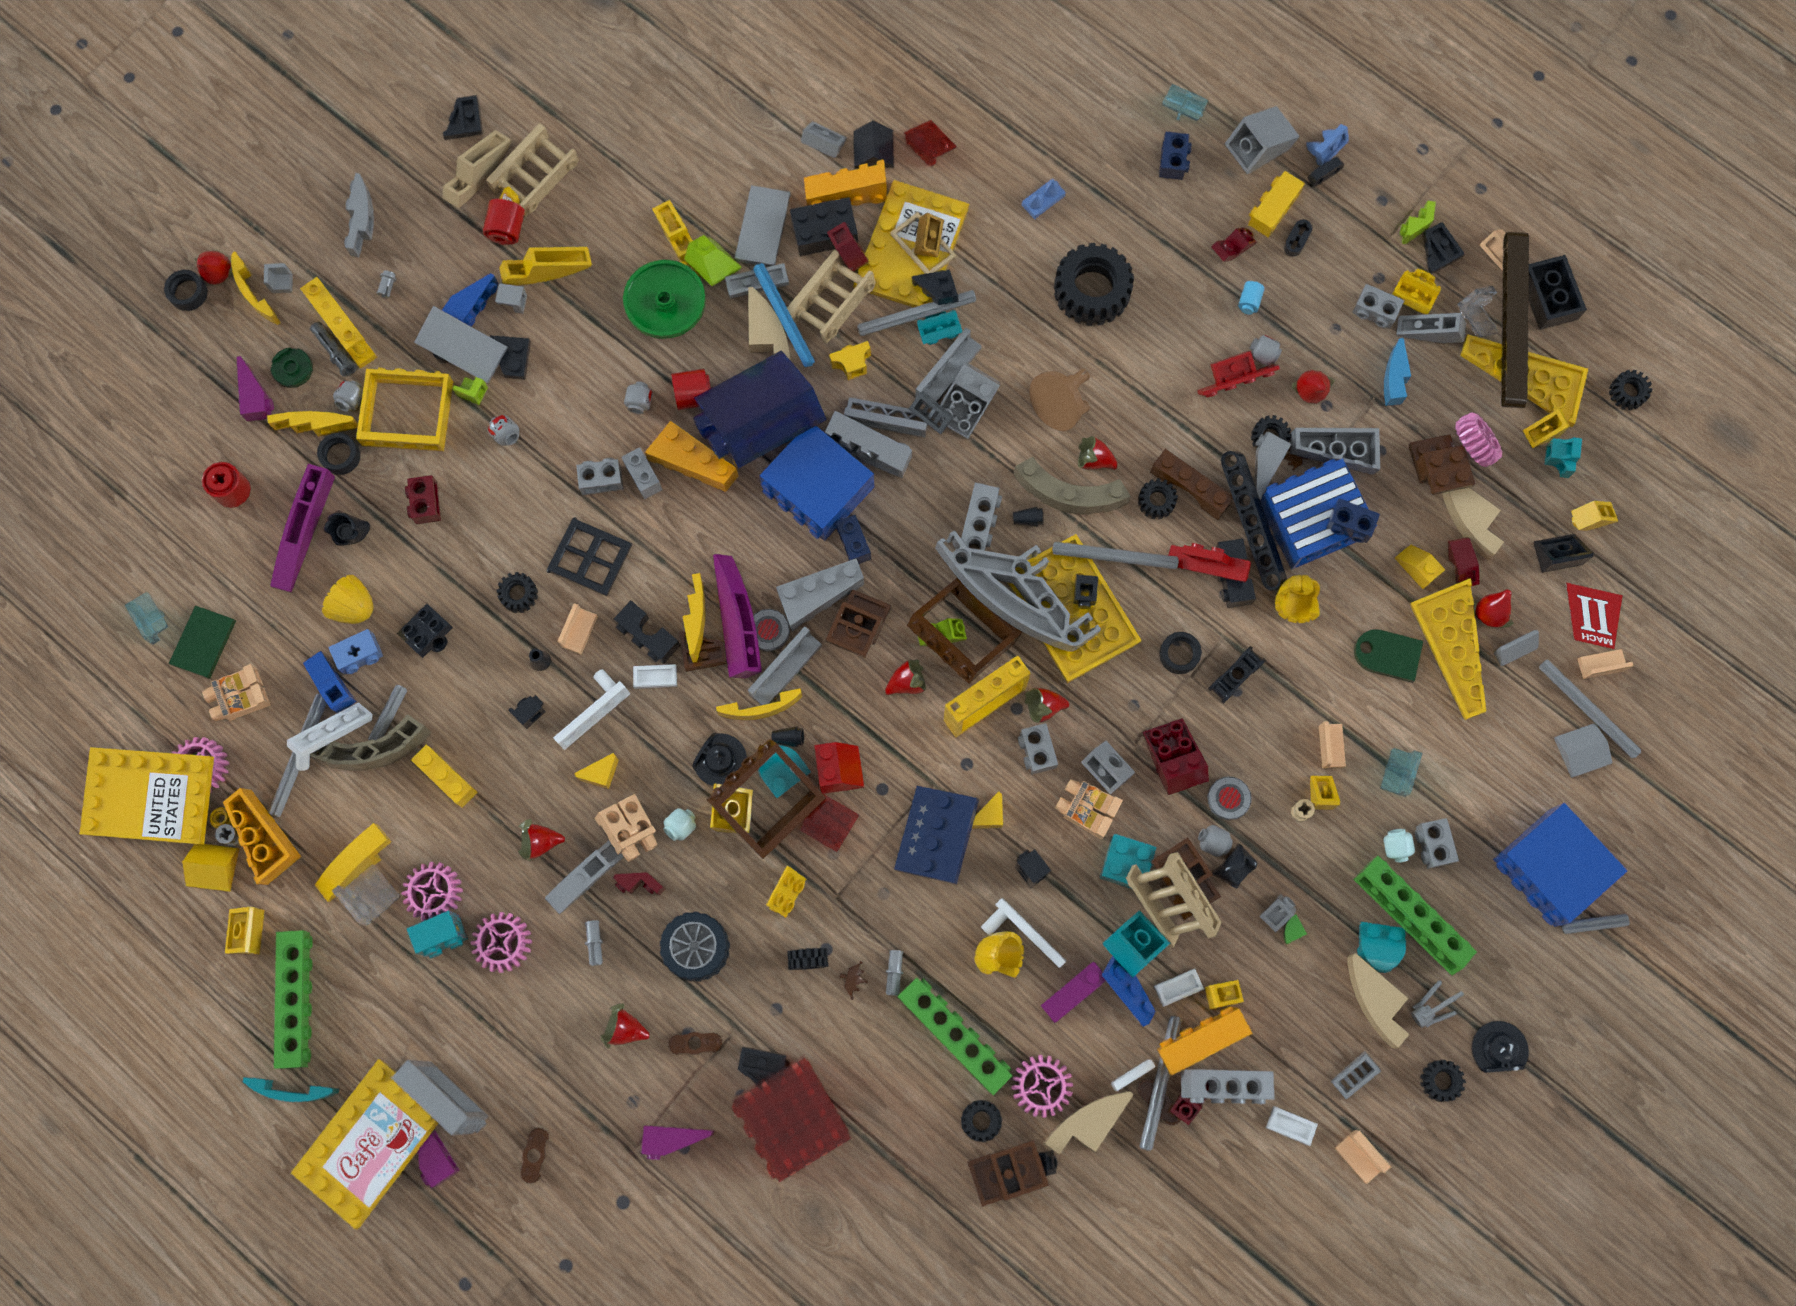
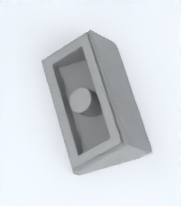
M813 121L803 130L801 138L802 143L833 158L837 157L847 140L845 136Z
M1538 630L1527 633L1495 650L1494 655L1499 664L1504 666L1536 650L1539 646Z

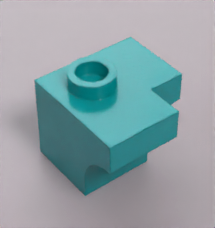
M1553 438L1546 445L1544 465L1555 467L1559 471L1560 477L1569 478L1576 472V462L1579 461L1581 456L1582 438Z

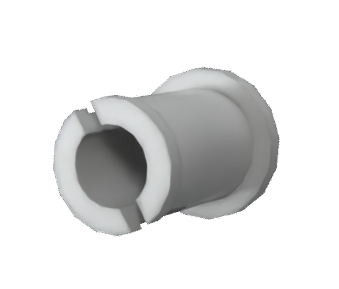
M384 270L380 274L381 281L376 293L378 296L390 298L393 282L397 280L395 273Z

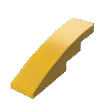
M668 200L652 208L679 261L695 271L684 260L688 244L693 240L671 201Z
M301 411L267 416L268 424L274 430L289 427L296 433L313 430L318 437L358 428V423L352 416L331 412Z
M700 573L692 574L695 594L687 595L691 614L682 616L689 653L693 663L698 660L705 628L706 601Z

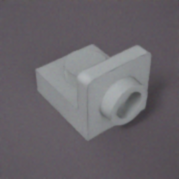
M1280 894L1260 915V918L1277 932L1295 914V903L1289 897H1284Z

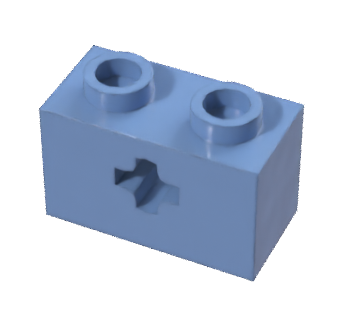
M369 629L328 647L337 669L343 674H353L359 670V667L372 665L384 656L375 635Z

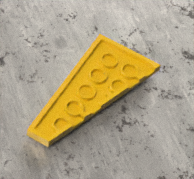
M1467 334L1460 356L1501 382L1502 344ZM1528 352L1527 399L1549 413L1560 408L1570 427H1573L1576 422L1588 369Z
M1471 578L1410 603L1464 720L1486 712Z

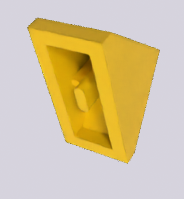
M1559 408L1522 431L1531 447L1536 448L1551 441L1553 438L1560 437L1570 425Z
M612 753L574 774L580 781L609 789L619 760Z
M1310 776L1311 802L1314 804L1315 809L1333 810L1340 805V798L1333 777Z
M999 791L975 816L972 829L1003 827L1002 794Z
M1238 980L1204 987L1210 1009L1244 1002Z

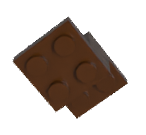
M1451 434L1409 443L1408 446L1419 483L1429 482L1432 495L1469 488L1476 484L1465 447L1463 445L1454 447Z
M852 589L847 602H842L826 637V642L866 658L871 645H875L891 610V605Z
M1188 837L1150 861L1155 870L1164 868L1169 855L1178 852L1209 903L1211 904L1221 897L1209 879L1213 875ZM1168 876L1162 877V881L1159 883L1162 889L1174 886V883ZM1180 894L1168 896L1173 906L1186 903ZM1188 911L1185 913H1181L1179 915L1182 918V920L1185 921L1186 919L1191 917L1193 913Z
M1034 1140L967 1161L982 1207L1001 1200L1007 1201L1049 1186Z

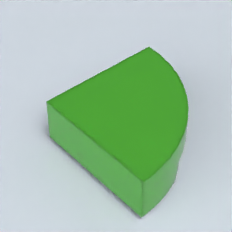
M1296 914L1285 925L1283 937L1286 944L1307 934Z

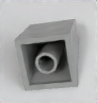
M1275 106L1244 117L1225 142V145L1244 171L1250 174L1290 150L1300 136L1278 107Z

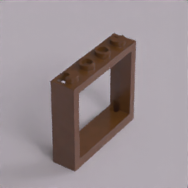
M958 578L918 609L906 625L968 684L1013 646L1022 634V631L1000 618L980 602ZM950 594H953L1003 640L976 665L924 617Z
M771 739L763 745L760 744L756 753L744 759L741 763L742 766L736 772L730 773L720 787L713 789L714 792L706 800L762 859L826 798L781 747ZM776 753L809 789V792L756 843L723 808L722 804Z

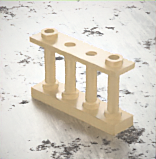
M540 123L486 179L490 190L495 194L509 186L518 195L521 203L520 206L525 209V217L535 211L539 202L569 170L576 167L579 161L573 148L565 154L548 141L549 136L546 128ZM540 147H544L561 161L552 168L534 153ZM527 161H531L548 175L541 182H538L521 167ZM514 175L519 176L534 188L527 197L508 183Z
M836 250L830 254L787 307L795 324L800 319H804L819 328L823 342L826 344L836 336L838 329L863 298L874 289L876 284L873 272L870 270L862 277L843 266V259ZM840 273L858 285L852 292H849L831 280L836 274ZM828 288L846 300L838 308L819 297L824 289ZM815 303L832 313L833 316L825 323L808 313V308Z
M1178 852L1169 855L1164 868L1142 874L1136 864L1132 865L1126 877L1128 885L1134 890L1160 933L1170 942V948L1175 946L1179 935L1182 933L1202 929L1208 938L1217 935L1222 922ZM1168 876L1174 883V886L1153 891L1148 881ZM1180 894L1186 902L1164 909L1159 899ZM1190 911L1196 918V921L1175 926L1170 916Z

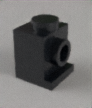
M1076 575L1074 604H1078L1079 608L1090 609L1091 605L1095 606L1098 576ZM1085 591L1089 596H1082L1081 593Z
M536 695L523 698L518 702L515 710L512 707L508 710L526 729L546 712L542 708L544 703Z

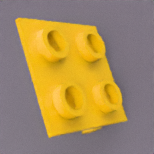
M787 865L766 906L786 918L788 913L792 911L798 894L804 889L806 878Z

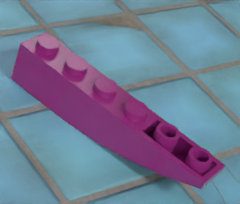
M307 464L281 538L270 584L272 588L290 593L293 590L335 476L326 468Z
M714 554L713 559L729 678L746 679L762 672L752 608L733 557Z

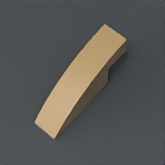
M495 130L457 158L456 177L443 186V199L457 208L465 204L484 185L486 179L497 168L510 147L512 140Z
M748 287L750 353L774 352L775 371H792L787 337L779 318L760 293L753 287Z
M1470 488L1442 493L1449 515L1464 538L1469 537L1473 548L1485 559L1490 560L1504 543V541L1487 530L1501 510Z
M1356 953L1349 955L1347 960L1350 980L1364 1015L1379 1036L1392 1049L1399 1048L1409 1036V1033L1393 1021L1392 1018L1408 998Z
M1121 1092L1086 1104L1065 1118L1051 1132L1043 1144L1060 1155L1073 1136L1089 1149L1096 1152L1134 1094L1131 1092Z

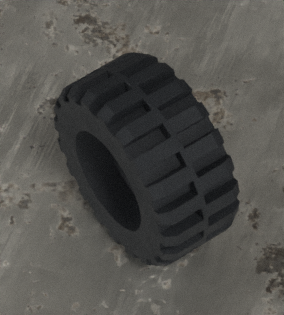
M1089 243L1087 247L1082 244L1077 246L1076 251L1071 249L1067 252V257L1064 256L1061 259L1055 276L1054 296L1055 300L1058 301L1060 310L1063 311L1065 309V315L1068 318L1074 317V322L1080 324L1083 321L1086 322V326H1092L1093 323H1097L1098 326L1104 325L1106 320L1109 323L1114 321L1116 315L1120 316L1124 312V308L1128 306L1134 286V274L1131 273L1132 267L1130 263H1126L1127 258L1123 254L1118 255L1117 249L1114 247L1109 249L1106 244L1102 243L1101 246H1096V243ZM1095 272L1105 276L1110 281L1113 289L1104 296L1091 297L1083 294L1076 287L1074 281L1084 273Z

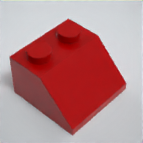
M839 742L814 745L822 794L864 788L859 747L857 745Z

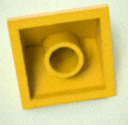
M714 784V789L722 784ZM738 788L722 806L749 833L753 790ZM712 807L710 828L716 832L737 833Z
M194 844L182 861L186 886L231 892L239 848Z
M255 907L229 909L225 954L260 955L265 910Z

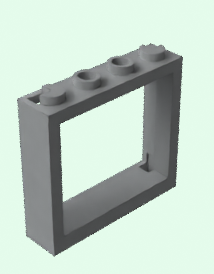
M407 1060L391 1077L451 1136L478 1133L486 1126L485 1120L489 1116L431 1061Z

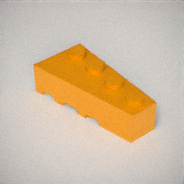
M884 160L877 161V165L868 167L867 163L859 165V169L852 171L848 170V168L840 169L834 175L826 172L804 177L807 206L847 197L850 198L851 205L859 206L863 203L879 204L886 201L887 198Z
M672 421L667 424L645 451L648 461L680 472L689 478L692 477L700 480L702 483L727 492L739 477L736 467Z
M239 788L223 801L232 826L238 833L240 846L244 848L247 863L255 875L253 878L256 884H270L302 857L252 790Z
M1229 1006L1221 1010L1220 1014L1212 1018L1211 1016L1202 1020L1197 1027L1193 1029L1189 1027L1181 1031L1179 1037L1173 1040L1170 1037L1160 1042L1161 1047L1157 1048V1051L1169 1074L1172 1076L1252 1034L1240 1009L1235 1006Z

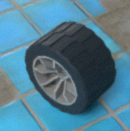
M686 912L676 916L666 925L667 927L662 932L659 944L660 955L665 966L673 974L687 981L700 982L717 975L725 966L730 954V942L728 941L727 932L714 918L705 913Z

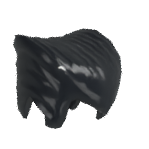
M340 510L331 514L324 526V532L330 534L337 546L356 544L362 541L370 531V523L368 521L361 520Z
M1237 843L1231 855L1219 867L1213 870L1212 874L1237 889L1245 877L1257 868L1258 864L1252 855L1241 844Z

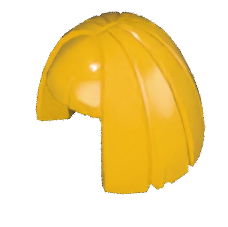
M346 575V578L342 577L331 587L330 592L327 593L328 596L323 601L324 607H322V613L328 619L340 623L358 624L370 618L374 606L371 595L362 581L354 575Z
M1295 575L1288 578L1279 588L1275 598V608L1278 614L1283 619H1288V621L1293 623H1305L1318 618L1320 615L1317 599L1320 593L1318 582L1308 575Z
M1005 931L985 937L975 950L974 960L977 968L987 975L998 971L1004 975L1016 978L1024 959V945H1022L1023 942L1020 936H1017L1018 934Z

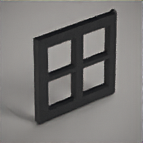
M574 517L547 568V573H554L608 596L633 544L583 523ZM576 530L594 536L587 552L569 545ZM602 541L620 547L613 564L595 556ZM566 550L584 558L577 573L558 566ZM592 561L610 569L602 585L585 578Z

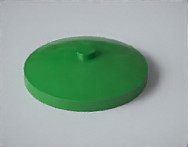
M657 260L641 266L631 275L623 292V305L629 321L638 331L653 338L669 339L685 334L699 322L705 309L706 296L699 276L687 265L674 260Z

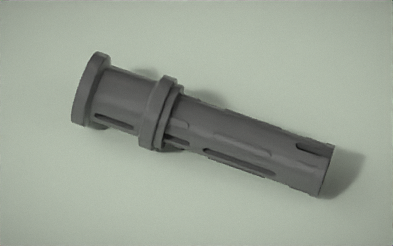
M316 322L312 324L310 331L313 332L321 345L329 353L330 361L332 364L337 365L342 377L352 375L357 370V365L348 358L346 350L339 348L322 323Z

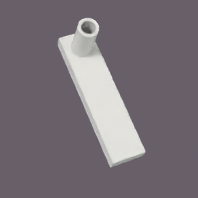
M603 669L595 673L594 679L606 693L553 737L564 750L630 695L629 691L620 681L616 684Z
M358 702L288 739L287 747L296 754V768L300 771L307 770L310 765V754L372 721L373 714Z
M1003 898L995 904L998 909L981 926L988 935H991L1009 918L1059 968L1066 962Z

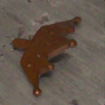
M1290 453L1283 458L1290 461L1288 465L1293 466L1292 471H1295L1296 468L1303 464L1302 459L1308 460V458Z
M862 961L850 967L847 975L840 974L841 978L846 979L844 988L850 995L851 1000L854 999L853 991L860 990L856 985L868 983L867 980L859 975V973H864L863 970L859 969L860 964L863 963Z

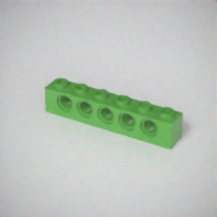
M1379 856L1367 863L1353 879L1451 976L1462 970L1477 953L1471 944L1455 931L1453 926L1448 924L1434 908L1422 899L1419 893L1415 892Z
M303 930L276 932L274 1069L308 1067V1062L311 1061L308 1039H311L312 1035L311 1026H309V1017L312 1014V1006L309 1003L312 982L309 980V971L312 970L310 949L313 946V939L310 932ZM294 949H298L299 955L293 960L291 953ZM297 971L298 979L296 982L293 983L291 981V975L293 972ZM296 993L298 1001L295 1005H292L291 997ZM296 1016L298 1023L296 1027L292 1028L290 1021ZM293 1039H296L297 1048L292 1051L290 1043Z
M916 978L898 996V999L989 1093L994 1095L1012 1077L1009 1073L1012 1069L1004 1060L999 1062L993 1056L996 1052L987 1043L983 1046L977 1040L980 1036L971 1027L967 1030L962 1024L964 1019L955 1010L951 1013L946 1008L948 1003L939 994L935 997L930 992L932 987L924 978L921 981ZM921 996L930 998L931 1005L928 1008L924 1009L918 1005V999ZM937 1012H943L947 1017V1021L943 1025H938L934 1021V1015ZM958 1028L962 1031V1039L960 1041H953L950 1038V1031L952 1029ZM973 1044L978 1048V1055L976 1057L970 1058L967 1056L965 1050L968 1045ZM991 1061L993 1063L994 1071L991 1074H985L982 1071L983 1062Z

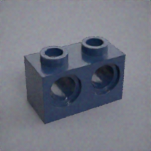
M1165 131L1160 160V178L1183 180L1184 174L1189 172L1190 160H1187V155H1190L1192 142H1188L1189 134Z
M1339 498L1333 507L1326 528L1331 529V532L1334 534L1349 536L1355 542L1367 543L1373 535L1380 513ZM1338 515L1344 516L1346 522H1341L1338 519ZM1358 523H1363L1367 530L1360 529Z
M856 515L837 521V532L849 561L857 559L858 564L871 560V552Z

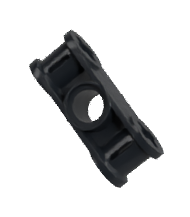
M1250 646L1208 690L1218 695L1224 704L1251 674H1254L1266 662V659H1261L1253 651V647ZM1232 671H1240L1242 679H1235L1232 676Z

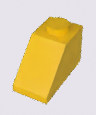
M1592 501L1571 511L1573 515L1572 523L1581 531H1588L1618 522L1611 502Z
M1411 544L1394 558L1422 589L1427 587L1445 571L1442 565L1430 553Z

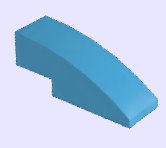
M1399 338L1395 344L1386 366L1384 377L1385 406L1402 404L1407 397L1405 384L1410 379L1411 372L1404 338Z

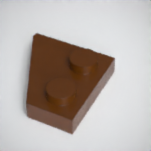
M679 632L686 672L727 664L724 641L710 640L704 636L698 660L693 663L689 653L686 632Z

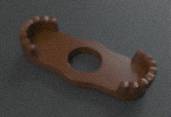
M692 1032L688 1035L676 1034L672 1036L668 1044L673 1054L690 1053L696 1055L701 1052L715 1053L721 1048L722 1039L715 1032L704 1034ZM692 1037H698L701 1040V1046L697 1050L690 1049L688 1045Z
M1145 1079L1138 1084L1137 1092L1149 1107L1154 1081ZM1165 1093V1106L1161 1110L1160 1117L1166 1124L1174 1126L1181 1119L1170 1112L1173 1103Z
M535 1128L531 1131L526 1148L522 1153L521 1178L526 1183H536L541 1177V1164L545 1160L544 1150L546 1141L549 1139V1134L544 1128ZM531 1149H537L540 1152V1159L535 1163L530 1162L527 1157Z

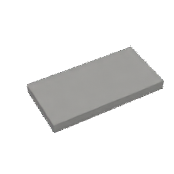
M751 185L735 261L754 265L763 263L766 267L776 265L791 197L790 192Z
M435 306L432 307L414 343L468 373L483 379L486 383L490 382L508 348Z

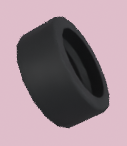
M191 270L174 272L167 278L164 285L167 299L177 309L182 311H192L199 308L207 298L208 289L205 282L197 273ZM186 281H194L197 284V289L193 296L185 300H179L175 297V291L180 284Z
M333 433L326 436L320 442L317 448V457L323 467L331 473L345 475L357 467L360 461V450L358 445L348 435ZM336 444H347L351 450L349 458L339 465L331 464L327 459L329 450Z
M1174 632L1169 635L1162 643L1159 652L1160 661L1164 668L1175 674H1186L1192 671L1199 663L1202 655L1201 645L1197 638L1186 632ZM1176 641L1186 642L1193 650L1191 661L1185 665L1173 663L1168 656L1170 645Z

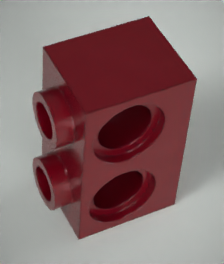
M433 475L408 478V486H405V494L407 499H409L410 505L407 506L408 517L416 525L441 521L438 483ZM425 487L424 492L417 494L418 489ZM422 507H427L424 513H419Z

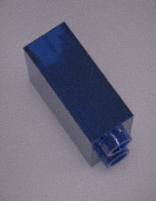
M782 350L694 398L701 413L693 417V421L704 440H708L719 460L728 455L738 469L827 420L814 388Z

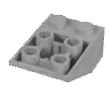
M965 361L940 403V406L953 417L947 427L968 439L998 390L1000 382ZM936 411L932 418L935 419L939 412ZM942 416L939 422L943 423L946 418Z

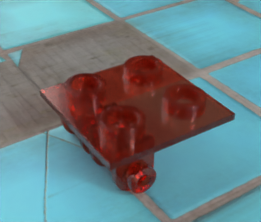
M932 120L904 132L906 144L930 166L936 164L937 160L935 158L957 148Z
M823 794L826 798L804 819L800 831L838 852L858 819L859 814Z

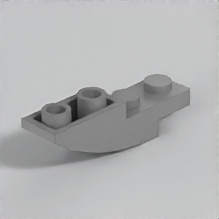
M355 173L354 180L350 183V197L346 200V210L352 218L349 220L350 230L348 236L345 237L344 246L352 257H359L363 239L372 240L374 210L372 199L364 180L359 173Z
M610 840L607 841L566 876L545 899L560 915L590 889L598 879L623 859V854L617 855Z

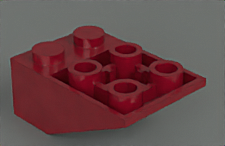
M1183 718L1142 732L1159 778L1168 795L1209 782L1208 765Z

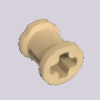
M1308 799L1299 800L1291 808L1292 817L1300 822L1306 821L1315 812L1314 804ZM1302 807V809H1306L1307 812L1303 814L1302 811H1299V808Z

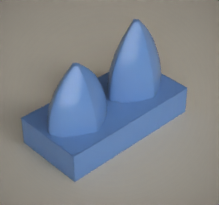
M1340 124L1336 129L1322 131L1324 142L1314 141L1306 143L1310 153L1316 157L1317 165L1322 166L1330 161L1349 142L1347 126Z
M1052 178L1023 200L1022 206L1036 219L1065 197L1066 192L1060 187L1058 181Z

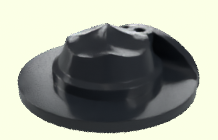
M713 733L698 752L692 766L703 782L714 786L716 783L723 784L730 773L736 772L742 766L743 760L747 758V754L741 742L735 737L723 733Z
M1504 1021L1486 1023L1477 1030L1472 1040V1055L1482 1072L1524 1070L1529 1055L1528 1043L1523 1033L1514 1025Z

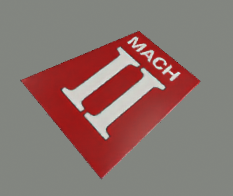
M1566 583L1574 640L1614 649L1623 595Z

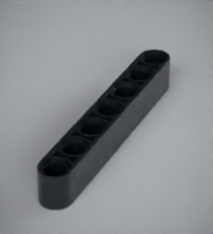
M1227 451L1221 457V465L1258 572L1266 589L1277 590L1287 580V576L1246 458L1241 452ZM1233 455L1237 460L1234 466L1230 463V458ZM1239 475H1241L1244 480L1241 486H1239L1237 483V478ZM1246 495H1248L1251 500L1248 506H1246L1244 503V497ZM1253 515L1257 517V524L1255 526L1251 523ZM1259 535L1264 537V544L1262 546L1257 541ZM1266 555L1271 557V564L1269 566L1264 561ZM1273 575L1278 577V584L1276 586L1271 582Z

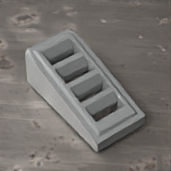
M1364 1051L1331 1082L1347 1100L1379 1074L1381 1069ZM1364 1061L1371 1068L1369 1072L1361 1064ZM1358 1067L1365 1076L1361 1078L1354 1070ZM1349 1073L1358 1081L1356 1084L1347 1076ZM1342 1079L1351 1087L1349 1090L1340 1082Z

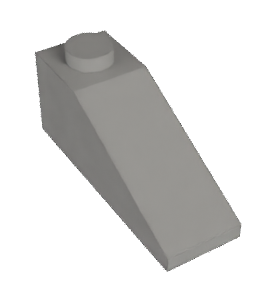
M1461 313L1399 316L1396 335L1397 337L1438 343H1461L1465 339L1466 322Z
M1266 432L1265 435L1261 434L1255 444L1258 448L1255 456L1254 484L1260 499L1291 446L1290 443L1270 432Z

